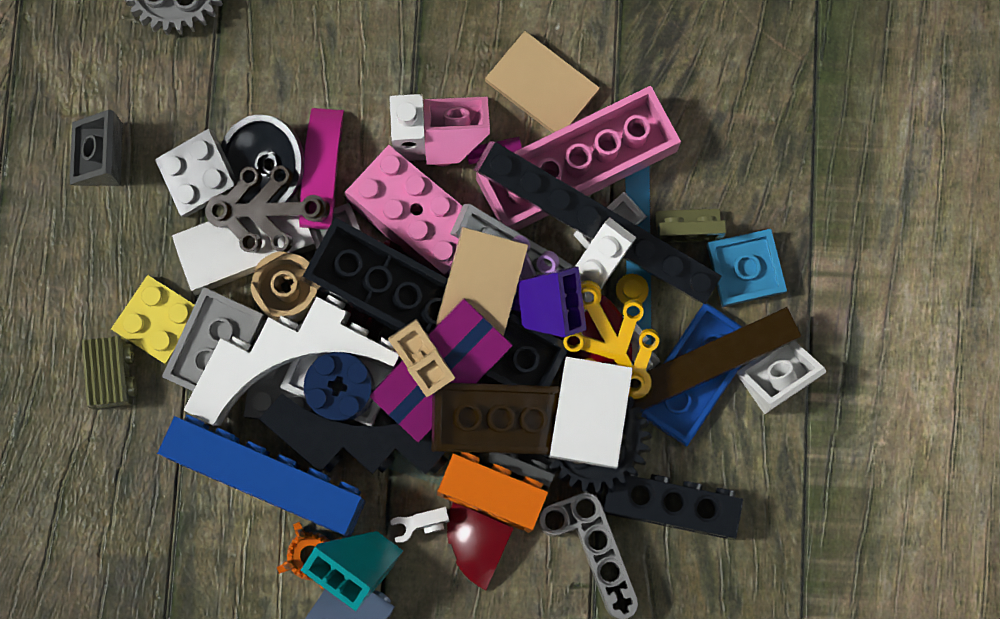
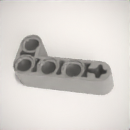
M582 493L546 507L539 518V526L542 532L547 536L556 537L576 530L607 612L615 619H628L633 616L638 607L637 597L598 498L590 493ZM582 500L590 501L594 506V515L590 518L579 516L576 511L577 503ZM550 512L559 513L564 521L562 528L558 530L549 529L545 524V516ZM598 531L604 534L607 542L602 550H595L589 545L588 537L590 533ZM605 563H612L618 569V577L613 582H607L601 577L600 570ZM622 582L624 583L625 589H619V593L622 599L628 598L630 601V605L626 606L627 612L625 614L621 610H614L613 604L617 602L615 592H611L608 595L605 588L615 587Z

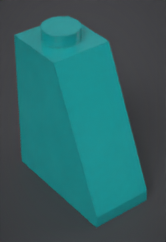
M369 532L317 544L300 571L354 611H357L389 574L403 550L379 532Z

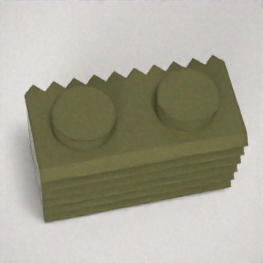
M122 336L82 340L87 407L101 409L132 405V396L137 395L135 377H130L129 364L134 363L132 345L127 344V341Z

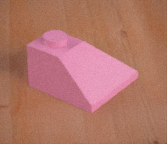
M488 97L424 99L426 165L448 166L460 163L490 134Z

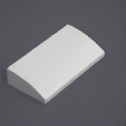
M296 194L289 202H298ZM268 216L282 232L291 235L293 245L287 253L302 255L316 249L309 228L299 227V216ZM250 217L237 218L250 233L258 234L261 237L262 246L255 253L243 251L239 244L240 240L228 227H216L209 221L172 235L188 284L195 296L201 293L203 287L212 290L253 274L257 264L263 258L272 253L279 252L271 247L270 238ZM284 236L278 239V246L280 248L286 243ZM253 237L247 240L248 248H252L255 244Z

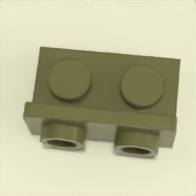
M719 209L667 210L655 213L656 237L667 244L712 242L723 239L726 234L725 220H721Z

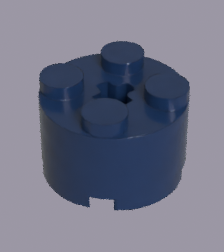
M333 352L319 356L309 367L304 378V395L307 404L318 415L331 421L348 422L358 418L370 408L373 402L370 395L375 389V382L368 367L358 358L343 352ZM340 379H343V383L347 385L346 392L340 391L339 396H336V391L332 389L333 384H337L340 382Z

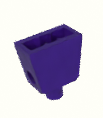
M579 267L549 272L518 282V292H515L511 310L521 311L522 325L525 329L559 337H568L587 330Z

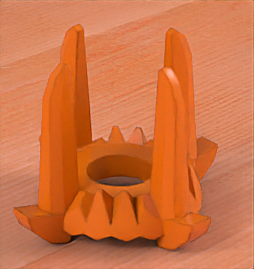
M300 522L293 524L296 537L288 547L287 561H284L282 565L276 568L279 574L291 570L301 579L312 580L300 571L304 565L301 559V552L307 546H316L319 543L330 540L319 532H305Z

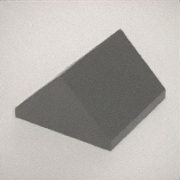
M106 110L72 122L70 185L121 186L123 123L114 111Z

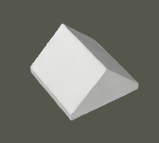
M796 341L753 360L737 371L738 377L764 414L826 373L825 367Z

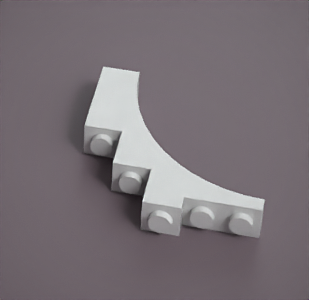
M330 295L327 296L326 300L316 297L299 331L296 330L299 324L284 316H280L279 320L268 317L251 351H249L251 344L235 336L232 337L231 341L220 338L184 411L213 426H221L234 404L253 384L268 373L297 359L333 352H343L377 359L393 367H396L402 359L389 340L381 337L378 343L367 337L369 330L354 322H351L350 326L347 327L346 324L351 313L344 310L346 303Z

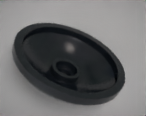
M252 115L234 124L225 135L221 147L237 182L240 181V172L245 167L256 168L262 174L260 185L254 188L251 187L238 204L250 203L271 180L270 174L272 169L270 164L272 160L274 161V167L284 166L289 168L293 173V180L288 186H283L269 203L289 202L296 194L304 174V152L294 130L281 119L270 115ZM284 170L278 174V180L282 182L286 177ZM252 171L247 175V181L249 183L253 182L255 174Z

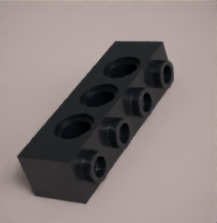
M630 473L625 475L628 485L625 486L620 480L615 481L616 491L614 492L607 486L603 504V511L607 515L728 540L737 538L743 498L735 497L736 491L716 488V492L713 493L702 490L703 485L695 482L683 481V486L670 484L669 477L651 474L650 479L633 476ZM636 487L644 488L649 495L648 502L645 505L634 503L631 498L632 489ZM675 494L680 498L681 508L679 511L671 512L666 509L664 505L666 495ZM700 501H708L712 504L714 513L710 519L702 518L698 514L697 505Z

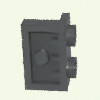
M490 453L487 466L492 467L493 464L500 465L511 470L512 476L522 480L524 477H529L543 483L542 488L549 490L556 472L551 470L549 466L556 459H547L544 455Z

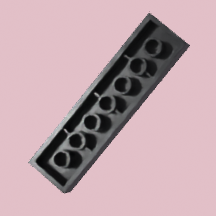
M334 217L300 280L346 303L347 306L395 332H398L417 319L428 334L436 326L448 278ZM510 313L504 337L513 346L482 378L492 384L550 386L568 350L564 347L562 340L551 334L525 329L522 325V319Z

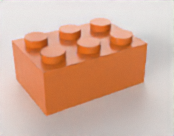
M461 452L460 456L452 454L437 491V496L527 533L533 531L548 494L547 491L542 490L543 483L529 477H524L522 481L510 477L511 470L497 464H493L490 469L479 464L480 458L468 452Z

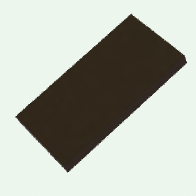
M448 383L432 394V451L550 455L561 387Z

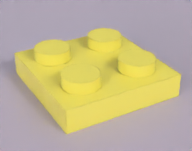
M147 275L111 330L167 365L195 304Z

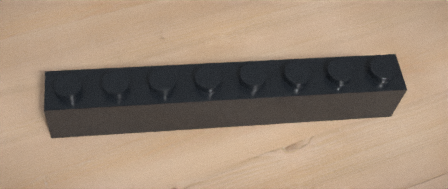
M490 141L473 169L475 172L591 240L594 239L604 222L610 217L636 237L623 259L697 302L706 304L721 278L720 274L497 142Z

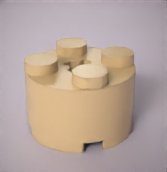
M279 251L266 256L257 264L251 281V292L260 309L269 318L279 320L280 316H284L294 322L301 321L306 318L316 297L320 298L321 291L300 280L309 265L308 260L304 257ZM284 282L291 285V291L288 293L282 291L281 284Z

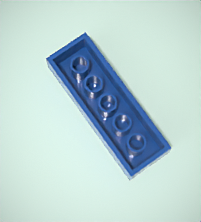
M186 414L184 420L174 416L157 454L345 537H351L366 503L360 496L361 491L358 488L340 481L338 486L329 483L331 478L328 475L309 468L308 472L305 473L299 470L301 465L297 464L296 461L278 454L275 460L269 457L270 452L266 448L247 441L246 446L238 444L239 438L220 428H216L215 433L208 431L209 425Z

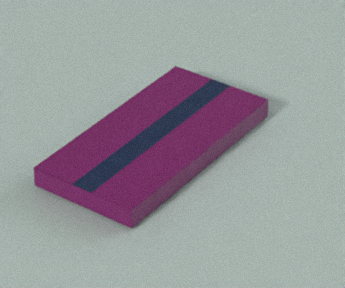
M464 298L427 334L455 376V379L449 383L476 384L513 346ZM402 360L372 391L370 398L419 442L432 429V395L429 397L425 396Z

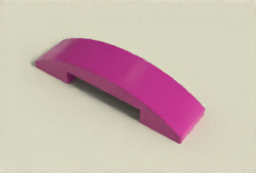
M312 108L305 144L304 174L301 183L300 202H303L310 195L321 196L328 201L330 213L322 222L308 221L303 215L299 216L300 228L328 229L333 221L335 208L334 194L339 145L342 140L344 110ZM315 202L309 205V212L311 214L317 210Z

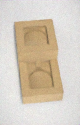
M417 319L388 338L426 397H429L455 379L452 371Z

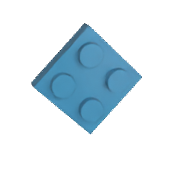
M771 229L707 243L706 246L712 270L721 275L716 286L722 307L787 292Z

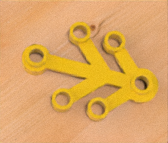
M590 280L581 282L582 294L584 292H591L594 295V299L590 302L583 300L584 309L588 310L604 342L583 336L579 332L570 336L578 337L580 343L575 346L570 345L567 341L570 337L568 336L564 337V347L570 352H577L580 349L614 359L619 366L633 368L631 379H638L641 385L637 388L630 387L628 397L631 396L633 399L644 397L651 388V377L646 368L652 351L659 345L658 333L653 329H645L640 333V349L634 364H632L627 355L636 323L643 317V305L638 300H629L625 303L623 307L624 318L617 336L600 305L602 293L599 285ZM630 306H636L640 312L636 316H631L627 313V309ZM646 335H652L655 338V342L647 345L643 342V338ZM587 358V359H585V360H590V361H596V360H594V359H592V358Z

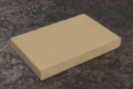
M526 31L521 34L485 78L487 84L551 133L573 124L600 91V87Z
M462 227L436 326L464 298L504 336L528 245Z

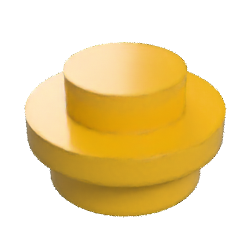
M637 274L623 276L616 286L617 298L624 305L629 300H638L642 304L649 292L646 280Z

